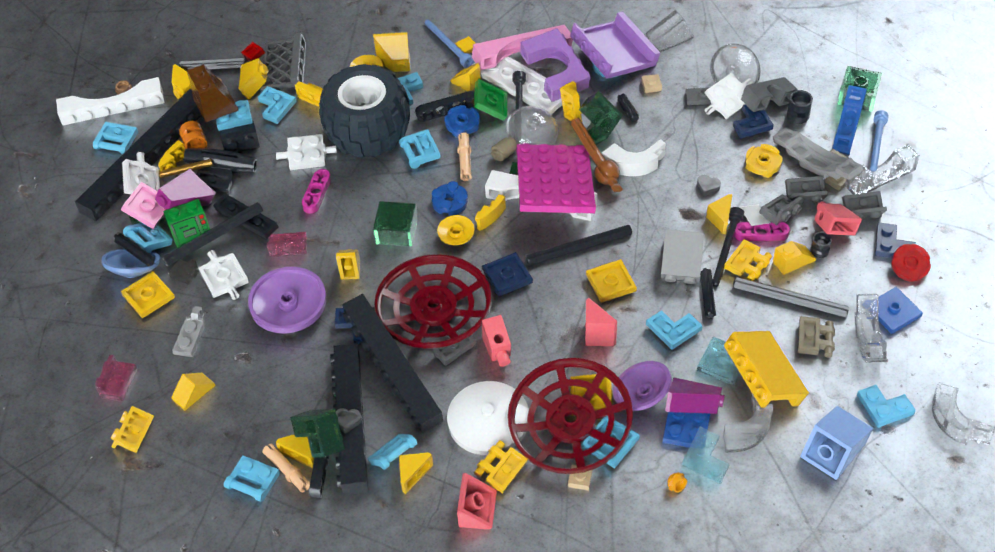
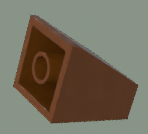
M204 64L187 70L193 99L205 122L239 111L226 85Z

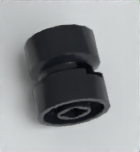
M797 90L791 93L787 110L788 120L796 124H802L809 120L813 97L809 92Z

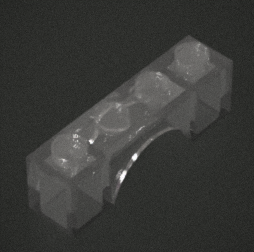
M909 144L894 150L889 158L879 165L874 172L862 165L863 171L850 180L846 179L845 187L852 194L871 192L915 171L920 155Z

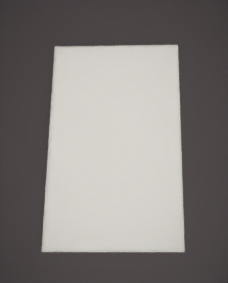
M759 204L739 207L744 210V215L751 226L771 223L759 213L761 209Z

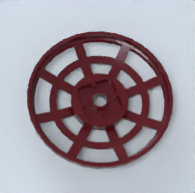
M425 255L410 259L391 270L378 286L374 305L376 314L393 339L402 344L417 348H440L458 343L471 336L480 328L482 320L487 318L490 311L491 291L484 274L472 263L450 255ZM429 264L446 265L444 274H429L421 277L416 267ZM454 266L469 272L477 281L468 287L461 280L451 276ZM409 271L413 280L404 285L398 294L387 290L396 278ZM434 280L441 281L439 286L434 285L426 287L423 283ZM450 282L461 288L462 291L454 295L447 286ZM417 286L419 291L414 294L412 299L404 296L411 288ZM482 287L486 298L485 310H474V297L472 293ZM384 296L394 300L393 311L395 318L383 319L381 306ZM467 296L468 310L457 309V301ZM400 303L409 305L411 314L400 316ZM431 304L438 305L435 308L429 307ZM454 316L464 317L453 328L448 323ZM471 317H481L472 328L458 336L456 331L461 329ZM416 320L422 325L419 331H416L405 323ZM399 324L401 328L415 335L413 340L403 338L395 334L388 326ZM441 325L444 332L427 333L430 326ZM447 335L450 338L449 340L439 342H421L423 338H439Z
M583 358L557 359L535 368L518 384L511 397L508 409V426L517 449L534 465L560 474L583 473L607 463L624 446L629 437L633 421L631 398L622 380L604 365ZM564 368H585L593 370L597 374L592 383L580 379H567ZM557 370L558 382L547 386L539 394L529 388V385L540 376ZM604 377L609 379L618 388L624 399L623 402L612 405L608 396L599 388ZM568 386L583 387L587 391L583 397L570 395ZM561 389L562 396L552 403L544 399L552 391ZM524 394L533 401L528 411V423L515 424L516 408L521 396ZM594 394H597L602 399L606 408L594 410L590 403ZM539 405L547 410L546 421L534 423L535 412ZM626 410V427L621 440L610 436L614 427V414ZM569 415L577 417L572 423L567 422L565 419ZM608 416V425L605 433L594 429L596 419ZM548 429L553 438L545 445L538 437L536 431ZM517 432H530L534 442L542 449L536 458L531 456L523 447ZM588 436L599 440L592 447L582 451L580 441H583ZM560 442L572 443L574 453H563L554 449ZM604 444L614 447V450L603 459L585 466L583 457L596 452ZM549 455L562 459H575L577 468H556L548 466L543 462Z

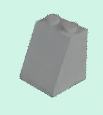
M665 229L661 270L662 279H665L667 282L683 280L687 284H695L700 281L704 233Z

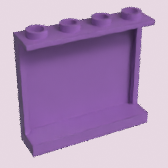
M623 11L618 12L615 21L583 29L577 23L573 24L570 37L607 79L650 68L657 64L660 52Z

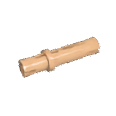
M461 133V135H458L459 146L457 148L460 155V179L469 181L472 178L470 159L472 150L469 145V134Z
M272 443L269 444V447L267 445L264 447L262 453L285 475V479L288 482H292L302 493L309 489L310 481L301 474V470L297 466H293Z

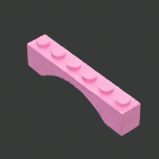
M559 25L473 44L472 59L480 65V70L496 67L505 57L520 52L522 41L556 28L565 36L567 44L571 47L573 40L567 27Z

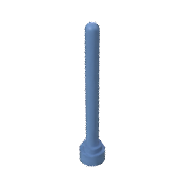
M425 20V25L460 58L462 66L467 68L475 63L471 54L461 51L430 20Z
M884 110L876 111L873 119L876 124L870 170L873 172L878 168L883 127L887 124L889 114Z

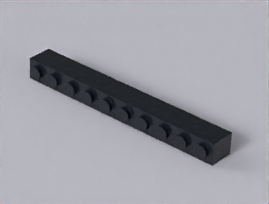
M191 88L75 201L80 214L97 221L124 194L122 162L125 159L137 161L136 154L142 152L144 153V162L152 166L181 137L179 133L181 125L188 121H197L202 116L193 99Z

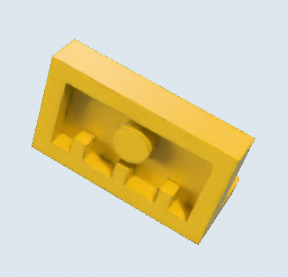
M572 81L560 87L564 117L570 121L580 118L582 122L580 96L577 92L576 82Z
M131 406L129 412L124 411L119 421L123 424L120 429H115L111 437L114 440L111 447L116 448L119 445L137 453L154 415L134 406Z

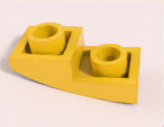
M178 140L162 156L158 164L160 171L177 167L176 163L184 158L185 148L181 141Z
M498 194L496 199L492 200L490 207L484 205L481 211L477 212L475 216L477 230L481 231L487 228L501 216L506 209L505 196Z

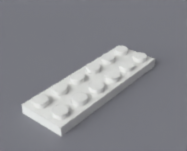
M509 56L500 61L496 67L480 70L482 78L515 97L516 85L512 81V74L515 71H523L526 73V82L523 85V102L547 116L552 115L562 106L561 99L551 102L544 91L546 79L544 76Z

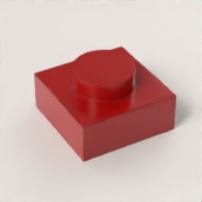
M252 42L241 54L247 60L253 61L265 54V51L262 47Z

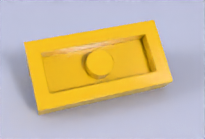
M298 81L295 85L297 98L319 107L323 88L311 83L304 84Z

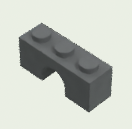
M782 77L746 85L741 100L753 112L767 109L770 100L774 101L778 106L789 104L791 93L798 89L789 80Z

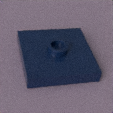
M516 252L482 265V270L498 297L533 283V278Z

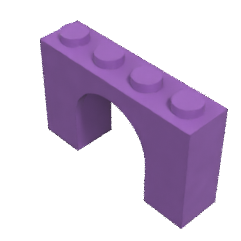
M557 28L521 42L520 54L528 65L542 59L555 58L567 66V69L563 72L545 79L544 91L551 102L561 99L560 87L572 81L576 82L577 92L589 88V81L591 79L589 72L584 69L581 60L576 57L573 48L567 44L565 36Z

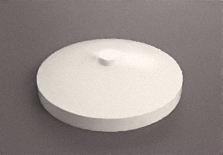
M495 381L478 382L462 389L453 398L447 413L448 428L454 441L463 449L478 455H488L490 447L499 440L505 443L502 451L506 452L510 447L514 448L516 445L512 440L508 426V409L515 389L507 384ZM521 396L516 408L515 424L528 423L529 408L523 396ZM517 432L520 442L527 432Z

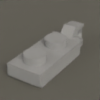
M194 306L191 316H187L184 320L172 350L174 355L194 356L205 327L202 307Z

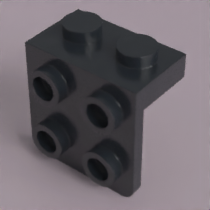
M254 121L252 124L220 131L223 149L226 151L238 152L260 147Z

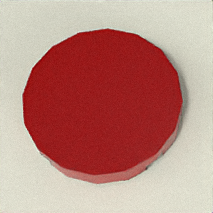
M904 244L892 256L891 265L893 271L905 281H919L931 269L928 252L917 244Z

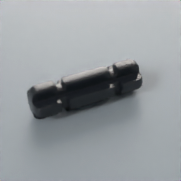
M625 94L618 95L617 101L632 122L638 120L639 114Z

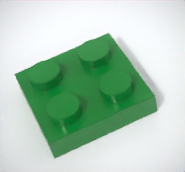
M478 79L475 82L474 107L504 121L507 118L508 92Z

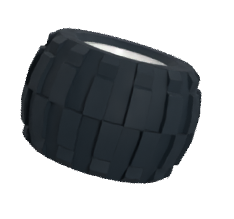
M366 64L344 68L328 79V83L323 87L320 96L319 115L323 130L330 142L345 154H352L355 157L363 158L378 156L395 148L399 140L405 136L410 120L409 98L400 80L390 70H385L381 66Z

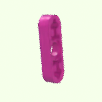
M319 169L314 173L302 199V207L305 213L313 214L319 210L331 182L328 170ZM314 189L321 190L319 193H312Z
M741 222L737 224L734 237L739 241L744 239L747 241H784L789 236L790 227L784 222L778 225L771 222L751 226L749 222ZM764 229L767 233L759 234L757 230Z

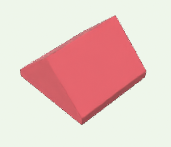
M590 298L586 299L585 346H615L617 320Z
M467 473L462 475L457 509L459 527L492 529L497 490Z

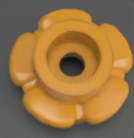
M680 472L671 474L667 480L668 489L676 493L681 492L687 485V479Z

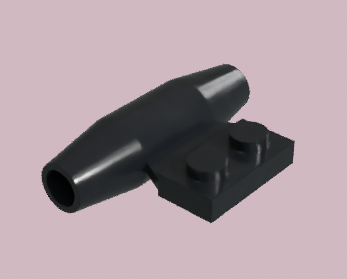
M187 148L184 154V161L189 164L212 159L213 166L201 168L197 171L196 175L213 191L229 193L234 180L232 173H255L257 169L256 158L238 152L213 148Z

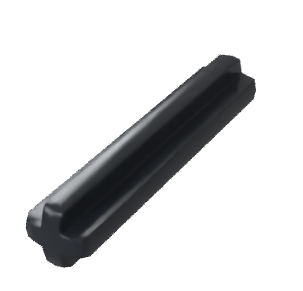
M703 268L700 275L704 312L706 318L712 319L716 316L711 269Z

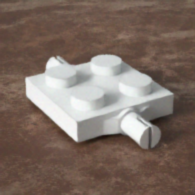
M730 73L707 89L705 94L710 99L711 105L704 109L707 112L706 114L709 115L717 110L727 120L740 111L743 105H745L741 100L746 85L753 84L750 81L751 79L748 78L741 83L733 73Z
M323 134L287 138V150L285 152H276L277 160L287 158L290 170L325 166L326 154L337 153L336 145L326 147Z
M138 152L136 154L137 161L125 159L122 162L124 193L131 195L141 182L158 191L160 188L159 167L145 163L144 153Z
M214 250L209 251L207 255L211 261L198 267L213 298L229 292L233 300H235V296L238 299L239 294L236 288L249 282L234 253L218 257Z

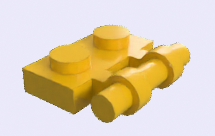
M744 239L727 260L724 269L740 277L746 272L749 274L746 279L754 281L760 277L762 269L769 265L772 255L768 252L764 255L759 254L761 247ZM753 261L757 262L755 267L751 265Z
M499 440L490 447L489 453L484 460L481 459L474 474L481 477L484 472H487L489 476L485 482L503 494L527 463L528 459L512 447L505 453L502 451L505 443ZM495 458H499V463L496 467H493L491 463Z

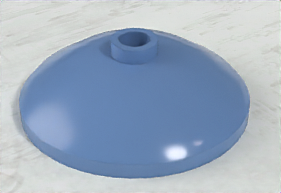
M117 249L103 255L102 265L108 271L117 275L135 278L155 269L160 264V256L156 252L151 251L150 254L155 257V264L147 266L126 250Z

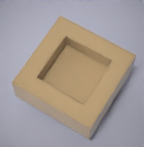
M659 74L642 76L641 82L645 93L662 91Z
M593 470L570 474L568 487L589 491Z

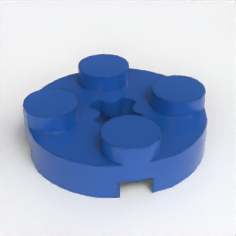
M464 105L455 106L448 111V115L444 118L446 129L454 137H458L461 133L471 134L479 130V113L472 107L469 109Z
M451 181L432 191V206L436 212L440 214L448 213L449 216H453L465 210L468 202V193L457 182Z

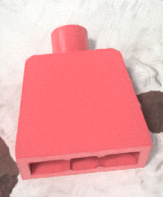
M824 201L818 203L815 221L825 233L856 235L862 218L841 204L825 203Z
M498 315L482 320V338L491 361L498 360L501 367L509 365L511 363L509 358L511 356V343L502 316Z

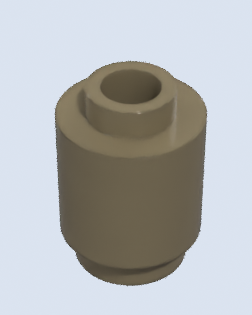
M505 137L491 147L492 157L498 161L505 160L516 152L517 142L512 137Z

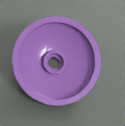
M657 361L637 363L626 369L619 376L628 390L633 411L648 409L659 403L666 396L672 384V376L669 369ZM614 385L613 397L618 404L623 402L624 399L618 388Z

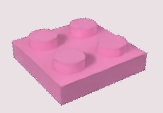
M141 182L124 203L121 210L154 229L164 216L163 211L165 209L155 200L158 191Z

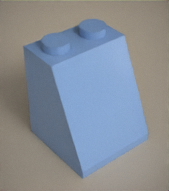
M836 406L815 424L800 457L837 480L865 446L873 428L839 406Z

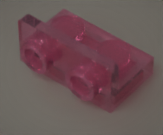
M307 233L272 234L269 237V242H267L270 257L307 254Z
M109 355L107 361L103 364V371L95 383V388L100 397L123 401L137 370L136 365L116 361L114 355Z

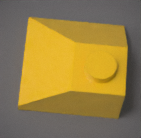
M407 32L373 34L376 56L382 60L383 66L393 72L410 71V51Z

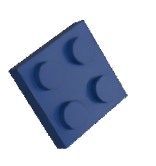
M668 412L663 443L704 450L710 413Z

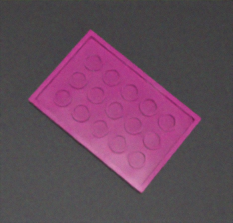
M517 144L520 212L595 214L596 204L588 151L583 145Z

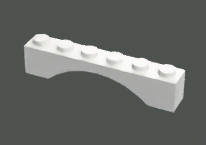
M159 77L143 80L130 90L109 98L85 99L69 96L56 99L57 112L62 125L165 103Z
M492 170L485 185L486 198L495 200L498 194L505 196V201L519 198L518 175ZM594 192L595 204L597 206V193ZM570 213L574 218L591 221L593 213Z

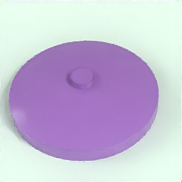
M283 267L270 271L257 280L249 293L248 306L252 318L263 329L274 333H293L312 325L321 316L326 306L327 297L324 284L316 274L300 267Z

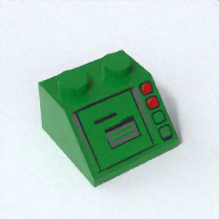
M199 199L163 211L177 248L210 230Z

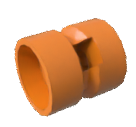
M188 121L181 125L179 133L185 150L187 148L207 147V140L200 123Z

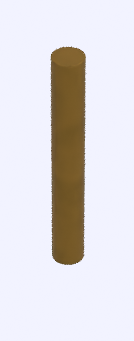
M212 159L159 171L160 178L184 173L189 169L193 171L213 166Z

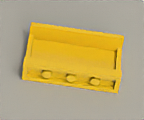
M770 331L733 332L725 342L724 347L761 408H765L772 400L786 399L789 400L792 407L799 406L809 394Z

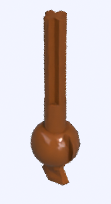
M580 118L573 119L571 126L596 164L594 171L596 180L600 184L610 185L614 192H621L623 189L617 181L620 174L619 167L613 161L605 160Z

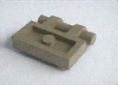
M800 316L798 353L818 355L819 349H823L825 357H832L835 350V343L833 342L835 328L833 327V321H826L825 325H820V318ZM820 334L825 336V340L819 339Z

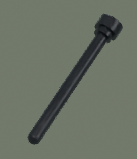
M515 71L512 74V81L516 85L515 141L517 144H522L523 85L526 82V73Z
M739 207L730 208V224L714 273V287L720 284L737 224L744 217L745 212Z

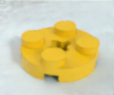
M761 144L760 147L756 148L755 146L751 147L746 153V169L766 178L772 177L774 173L779 171L782 165L780 151L768 144Z

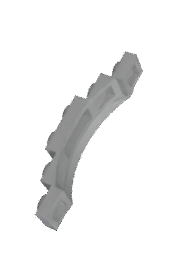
M785 128L773 136L774 142L786 148L788 155L798 159L801 167L819 176H823L824 179L831 176L835 179L844 177L850 180L863 171V166L852 158L836 155L797 131Z

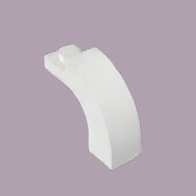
M660 139L647 150L638 153L625 151L614 143L603 151L602 155L605 160L613 161L619 167V175L641 176L658 169V160L663 159L665 156L666 143Z

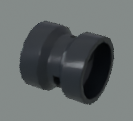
M822 231L813 235L810 252L815 257L824 258L829 254L832 242L830 234Z

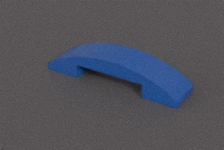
M851 85L848 87L832 149L842 154L850 155L867 90L865 88Z

